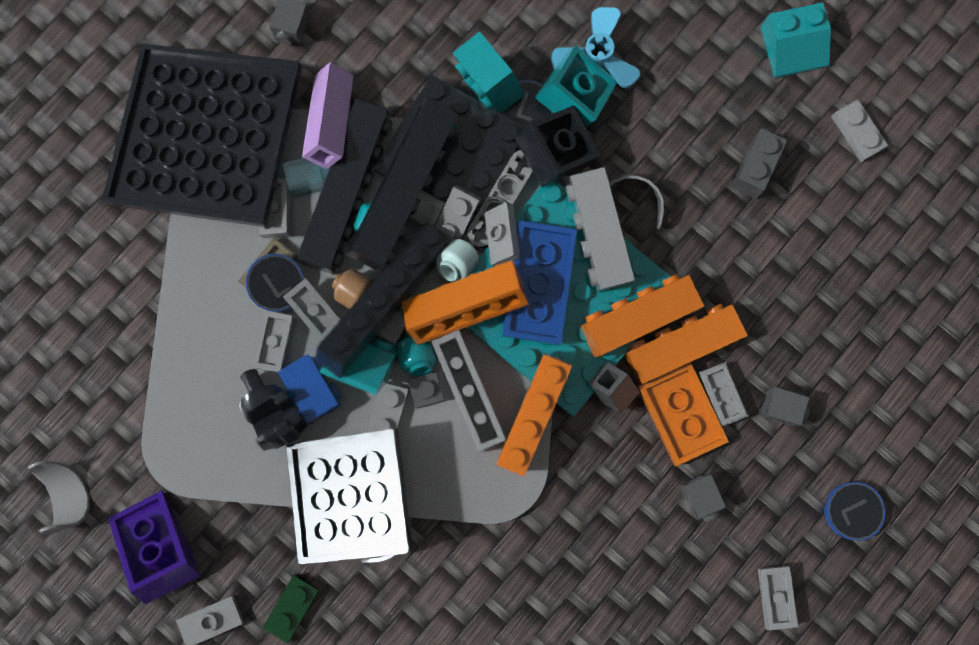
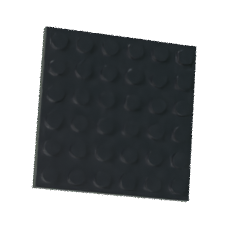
M142 43L102 202L111 206L267 227L302 71L301 63L293 60Z

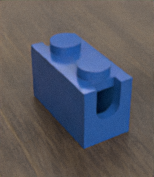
M307 354L278 371V374L286 388L293 392V400L306 422L313 424L340 408L342 405L338 399L342 398V395L335 383L329 384L324 374L320 373L322 365L317 363L313 356Z

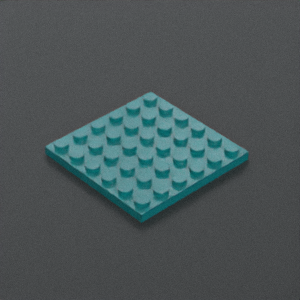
M557 181L543 188L540 186L515 215L516 230L518 229L519 220L576 229L573 214L577 213L575 202H569L566 189ZM578 230L576 234L564 329L560 346L502 337L505 313L466 327L530 382L534 377L544 352L571 363L572 368L556 402L571 417L576 415L594 393L589 382L606 362L616 366L629 350V345L637 340L635 339L594 358L580 327L587 323L585 317L599 310L602 311L603 315L613 311L612 304L625 298L630 303L638 299L636 293L650 286H653L654 290H658L664 287L662 281L670 277L624 238L635 281L632 284L598 292L597 285L591 286L588 269H592L590 259L584 258L580 242L585 241L582 230ZM489 247L479 257V263L471 274H477L495 267L490 262Z

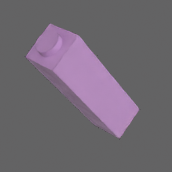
M331 62L314 76L302 154L303 158L325 169H328L343 157L354 76Z

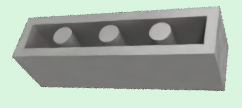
M605 167L570 176V185L566 186V192L569 202H575L577 213L573 214L577 231L582 230L585 241L580 242L584 258H589L592 269H588L591 286L597 285L598 292L632 284L635 279Z
M459 330L431 341L478 453L505 442V436Z

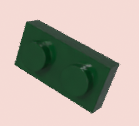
M294 574L262 629L289 643L320 589Z

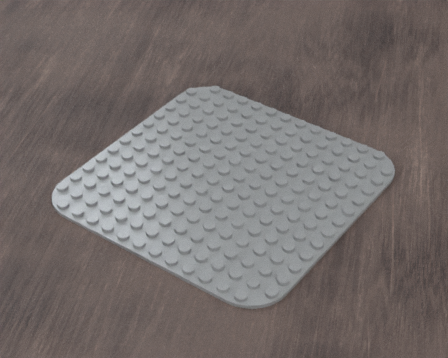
M293 109L278 173V178H288L291 181L290 236L275 237L296 255L299 253L330 167L325 169L302 157L309 110ZM390 117L393 125L389 136H384L381 143L383 151L404 118ZM526 158L523 161L517 160L518 170L515 175L518 178L524 167L530 168ZM373 168L371 171L374 173L372 184L369 189L365 188L362 195L364 204H370L384 176L375 172ZM534 173L513 206L514 215L519 212L541 186ZM570 176L557 182L566 189V186L570 185ZM505 181L501 185V190L504 194L512 195L516 192L517 186L512 181ZM495 204V205L489 206V207L487 208L486 212L489 211V210H491V209H493V208H495V207H497V206H499V205H496V204ZM170 214L141 445L145 464L153 478L165 489L176 495L193 499L293 507L286 445L278 449L263 451L255 441L258 437L253 425L247 422L239 408L241 399L248 393L240 376L249 369H255L251 366L265 309L258 307L249 298L246 288L238 280L274 238H262L259 235V226ZM355 215L352 225H354L357 215ZM408 217L405 224L409 225L404 238L410 241L423 224ZM482 218L480 219L481 222H484L482 230L480 232H473L476 242H479L481 239L487 240L485 237L486 222ZM468 226V228H467V230H466V232H465V234H464V236H463V238H462V240L467 241V242H468L467 232H468V229H469L470 226ZM355 229L350 242H345L342 252H345L344 261L340 269H335L334 275L303 265L297 258L295 260L301 268L304 279L306 278L340 319L347 313L349 308L341 305L334 299L335 289L332 288V284L339 273L344 274L350 269H355L375 281L381 274L346 255L357 232ZM487 248L478 251L483 253ZM435 266L408 299L439 288L442 285L450 284L453 281L442 278L437 266ZM401 306V308L397 312L404 315ZM290 307L283 311H271L294 317L283 368L307 354L316 359V347L319 345L320 340L293 308ZM467 328L460 329L459 332L505 439H507L531 382ZM438 356L433 370L428 374L437 373L444 401L417 409L415 408L408 383L409 379L417 377L405 373L400 368L397 358L390 380L387 383L409 389L398 427L409 516L412 518L497 524L515 519L526 512L539 498L546 483L552 414L523 477L496 465L505 442L478 453ZM257 369L264 385H277L283 390L287 389L278 373ZM324 375L329 384L334 382L340 391L342 398L338 400L342 406L313 424L307 423V427L301 432L300 438L291 444L365 433L376 395ZM293 400L294 405H295L296 408L299 410L298 406L296 405L295 401Z

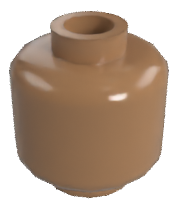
M350 269L344 274L339 273L332 284V288L335 289V301L350 309L374 280L355 269Z

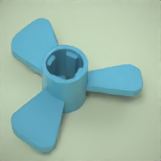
M613 7L597 8L591 15L593 35L587 40L586 47L580 49L604 70L607 69L621 87L629 88L639 79L640 71L612 55L614 43L610 38L620 18V11ZM556 48L553 51L551 59L554 69L572 48ZM594 50H599L597 56L592 54Z

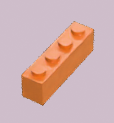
M511 260L477 274H471L450 284L442 285L426 293L415 295L401 303L406 330L417 345L526 306L528 305V300L522 278Z
M678 274L663 280L664 287L658 290H654L653 286H650L636 293L638 299L630 303L625 298L612 304L613 311L603 315L602 311L599 310L586 316L587 323L580 327L594 358L704 307L690 276L687 275L680 279Z
M721 303L706 310L708 316L698 320L695 315L680 322L682 327L673 332L668 327L654 334L656 339L646 343L642 339L629 345L630 351L624 357L638 386L748 336L733 304L724 308Z
M544 352L496 465L523 477L525 476L572 368L571 363Z

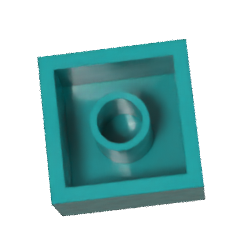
M480 31L453 52L454 57L458 61L455 68L488 110L493 108L496 112L502 114L525 96L513 71Z

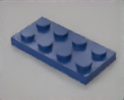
M519 220L517 238L520 258L513 260V263L522 278L528 305L505 313L502 337L561 345L577 229Z

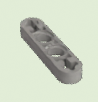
M522 150L512 155L468 229V242L475 249L480 250L489 247L487 229L485 231L487 240L481 239L479 242H476L475 235L473 234L474 231L480 232L482 230L484 222H481L480 219L482 218L485 221L487 208L491 205H501L505 202L514 206L534 173L531 167H524L520 172L519 178L515 175L518 170L517 160L523 161L525 158ZM503 182H514L517 186L516 192L512 195L504 194L501 190Z

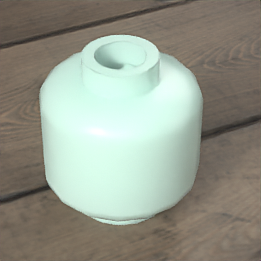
M461 239L450 241L436 259L439 274L445 280L453 282L468 277L479 263L476 249L472 244Z

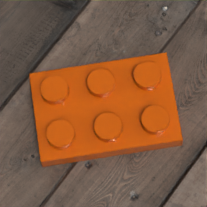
M691 362L637 387L674 466L681 465L729 442Z

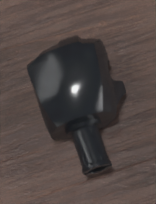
M249 369L243 372L240 379L248 393L241 399L239 408L247 422L253 425L258 437L255 441L263 451L278 449L299 439L301 432L307 427V423L293 403V392L288 389L283 390L277 385H264L257 369Z

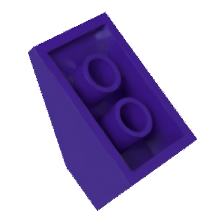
M163 491L108 518L130 593L144 604H148L201 576L193 552Z

